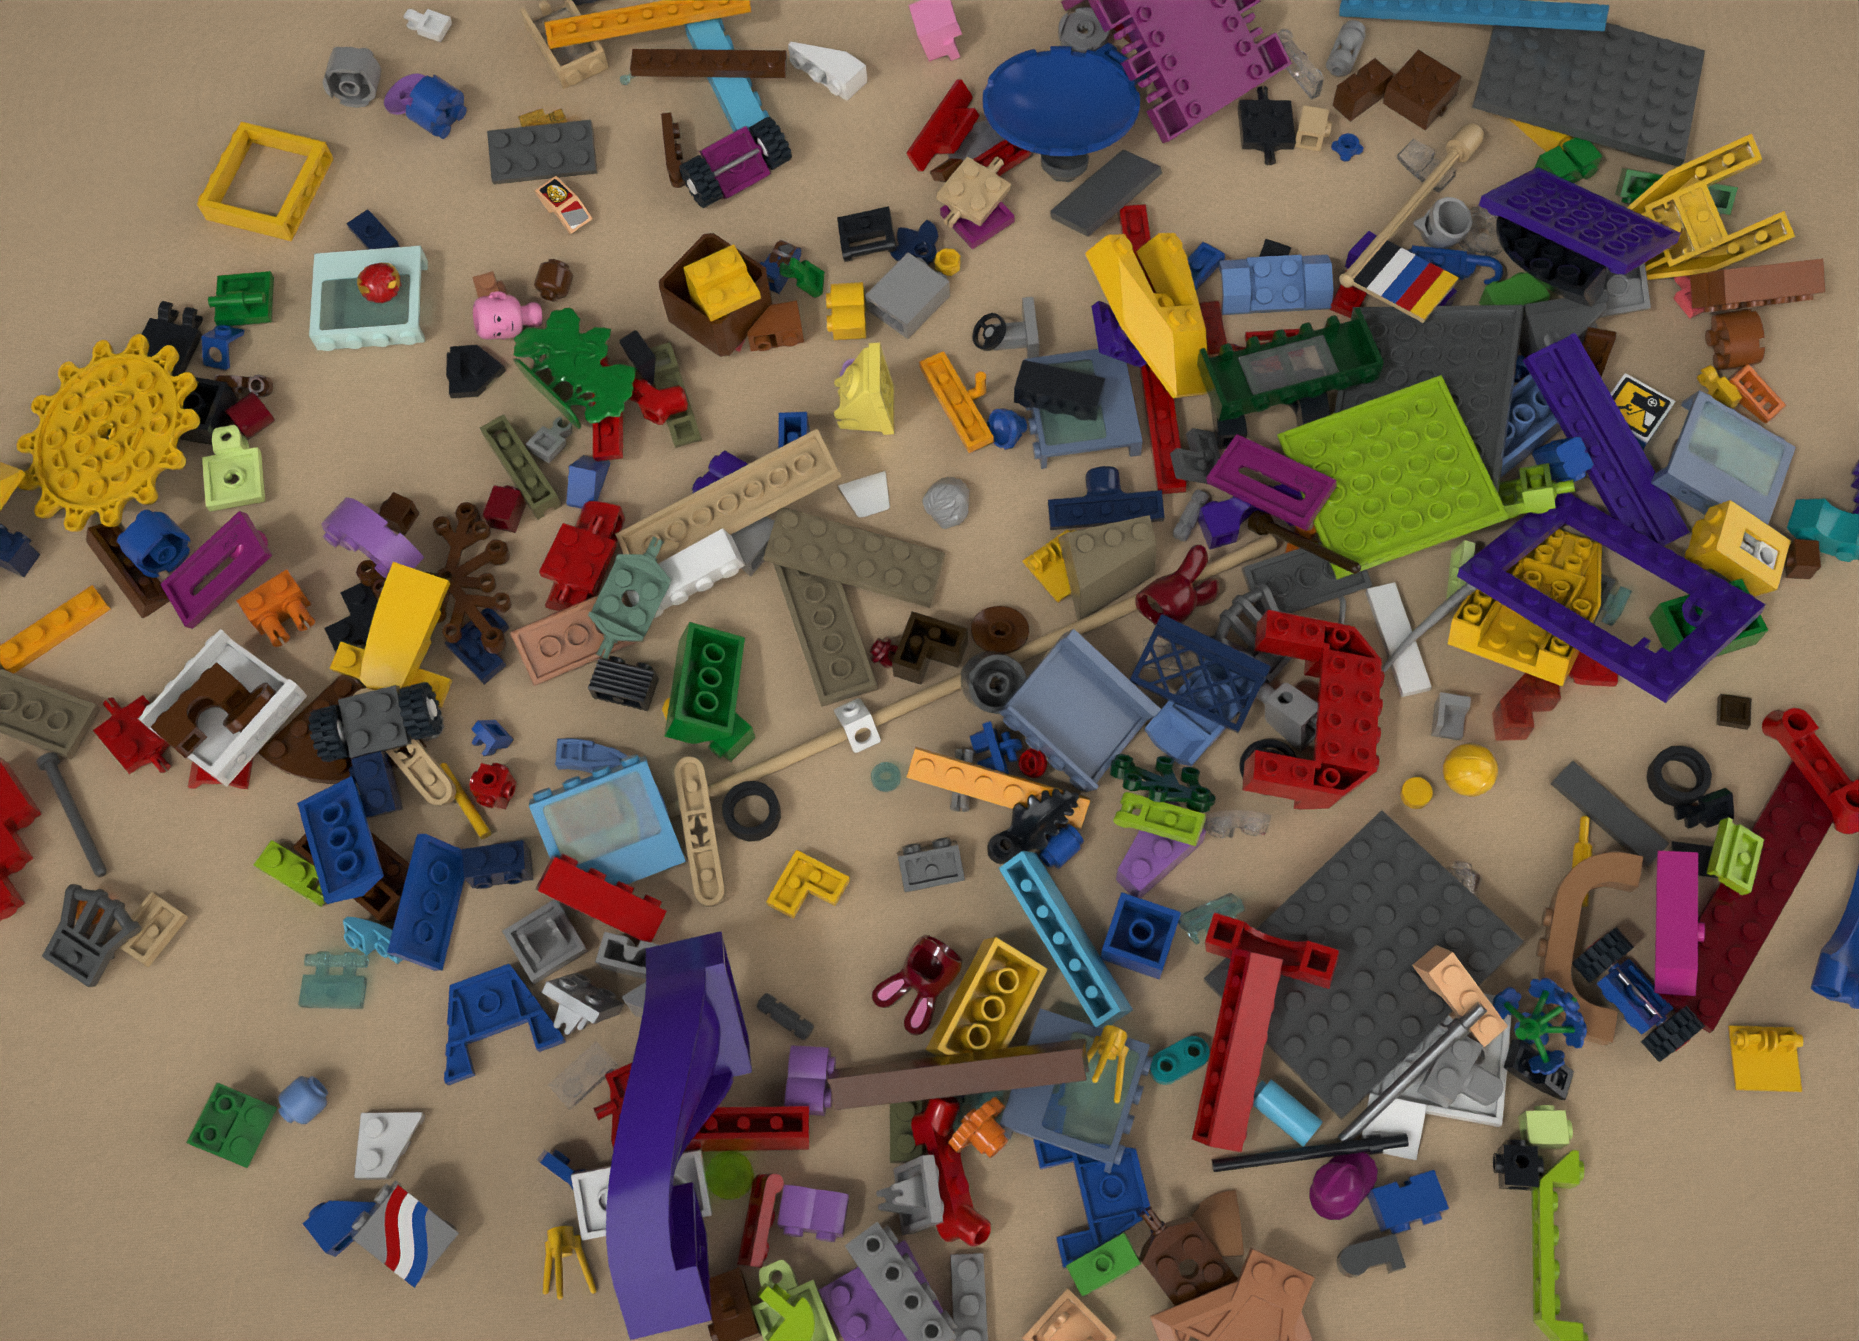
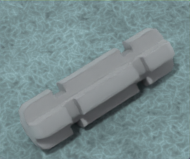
M1199 489L1194 491L1191 501L1188 502L1179 519V523L1176 524L1173 530L1174 538L1180 541L1187 540L1191 529H1193L1198 520L1200 508L1208 501L1209 495Z

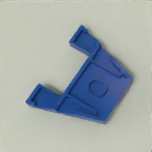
M510 964L449 985L447 1018L449 1030L445 1052L447 1064L446 1071H444V1081L448 1086L476 1076L467 1047L468 1044L525 1023H529L538 1052L566 1042L565 1037L559 1029L554 1028L553 1021Z
M1033 1139L1040 1170L1069 1163L1074 1164L1089 1230L1056 1237L1063 1269L1067 1268L1066 1265L1143 1221V1218L1140 1217L1142 1211L1148 1217L1150 1216L1145 1209L1150 1206L1136 1148L1125 1147L1120 1165L1113 1163L1111 1173L1109 1174L1104 1172L1106 1165L1104 1162ZM1094 1144L1095 1146L1104 1149H1109L1111 1147L1110 1145Z

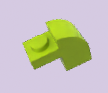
M764 1283L756 1294L781 1315L765 1336L766 1340L811 1341L815 1328V1319L812 1308L807 1300L799 1293L790 1304L788 1300L791 1295L775 1283L771 1288Z

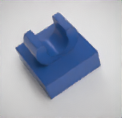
M478 720L472 727V731L476 734L472 744L474 746H479L483 743L486 745L485 750L481 753L483 756H491L497 749L508 748L514 740L496 720Z

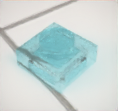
M1620 586L1615 595L1609 593L1602 608L1606 612L1601 622L1610 626L1614 625L1632 592L1631 590Z

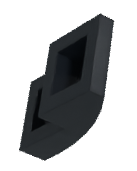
M1512 1040L1503 1068L1528 1085L1559 1100H1566L1574 1071L1564 1064L1552 1074L1532 1073L1529 1060L1534 1056H1539L1540 1053L1524 1040Z

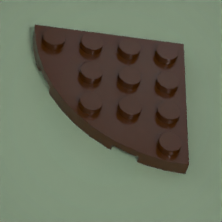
M343 674L340 675L258 753L271 765L284 773L307 779L310 782L336 784L350 777L349 767L353 766L351 761L353 758L346 757L331 762H324L317 755L318 749H314V740H311L310 737L312 731L309 730V724H311L309 716H311L310 713L313 710L339 705V699L351 697L358 690L364 689V687L355 678ZM418 739L420 743L426 748V744L421 739ZM406 746L400 747V749L397 751L406 753L410 756V758L413 757V755H411L408 752ZM390 757L392 767L398 768L397 764Z

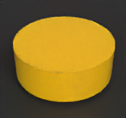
M1420 777L1409 778L1400 790L1402 802L1412 809L1425 807L1433 795L1430 783Z

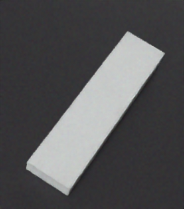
M1395 582L1367 588L1366 596L1388 659L1412 632ZM1415 640L1391 665L1401 697L1427 692L1432 688Z

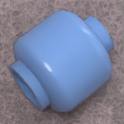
M300 1076L279 1094L278 1099L281 1107L278 1111L289 1123L296 1121L300 1124H307L326 1107L328 1091L314 1076L309 1078Z

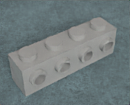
M876 1222L845 1245L908 1341H953L956 1339L953 1330L957 1328L956 1324L946 1310L940 1314L933 1302L938 1299L927 1282L920 1285L914 1276V1273L918 1271L917 1267L907 1253L901 1257L894 1246L899 1241L888 1225L882 1229L880 1224Z

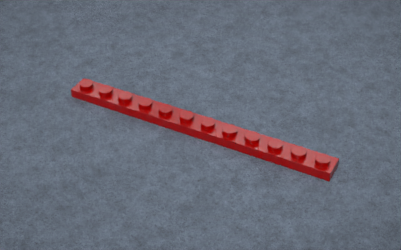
M1146 204L1124 206L1119 210L1121 234H1125L1126 238L1131 242L1132 250L1153 293H1156L1136 252L1151 240ZM1146 364L1140 368L1156 488L1157 491L1162 490V494L1184 493L1187 488L1186 480L1175 477L1170 453L1176 448L1181 449L1174 398H1172L1150 366Z

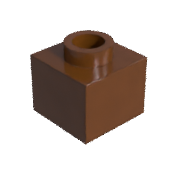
M393 492L389 499L382 503L378 515L388 522L386 525L388 528L405 536L420 513L412 500Z
M1793 540L1789 545L1784 564L1786 578L1810 580L1821 568L1819 541Z

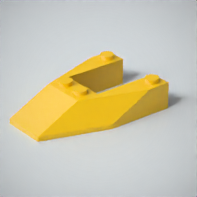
M1752 133L1668 171L1627 207L1681 233L1675 245L1645 262L1647 280L1718 271L1794 239L1795 235L1785 211L1728 235L1708 189L1709 186L1762 162L1761 154Z
M1158 233L1136 251L1156 293H1153L1132 250V244L1129 239L1126 238L1125 234H1108L1090 248L1085 255L1120 327L1172 398L1207 394L1197 366L1199 350L1205 348L1207 351L1206 328L1188 259L1182 248L1181 240L1177 237L1176 233Z

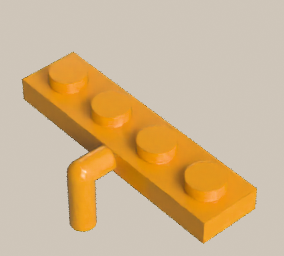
M944 351L920 361L919 367L968 453L993 443L994 436L973 400L986 394V374L982 371L975 374V387L966 390Z

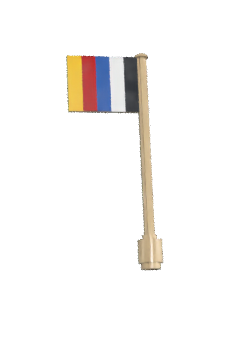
M1473 123L1464 125L1446 145L1448 153L1446 157L1351 267L1340 275L1339 281L1341 285L1347 288L1355 286L1420 322H1425L1458 282L1459 277L1389 240L1456 162H1466L1483 142L1484 133L1478 125Z

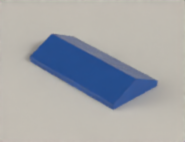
M350 776L297 803L324 901L327 904L364 896L384 876L355 779Z

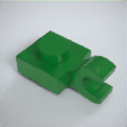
M793 257L790 258L789 266L783 262L780 263L779 273L784 277L797 279L796 286L814 298L823 295L825 274L823 270L808 260L800 262Z

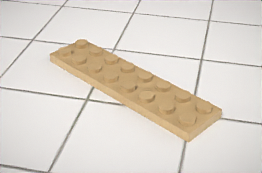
M817 428L615 535L623 554L643 555V553H646L652 537L664 541L656 557L657 563H660L722 528L731 535L842 476Z

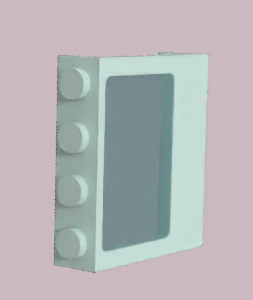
M408 246L314 254L309 337L317 350L332 351L344 348L359 349L370 346L386 347L388 345H413L425 342V337L419 326L421 270L428 269V260L422 247ZM390 263L399 272L402 286L399 287L398 294L386 303L368 301L358 289L357 277L359 273L371 264Z

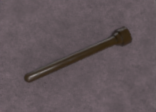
M1262 510L1254 511L1249 517L1248 529L1258 535L1270 533L1353 574H1357L1361 570V565L1358 562L1274 523L1271 515Z

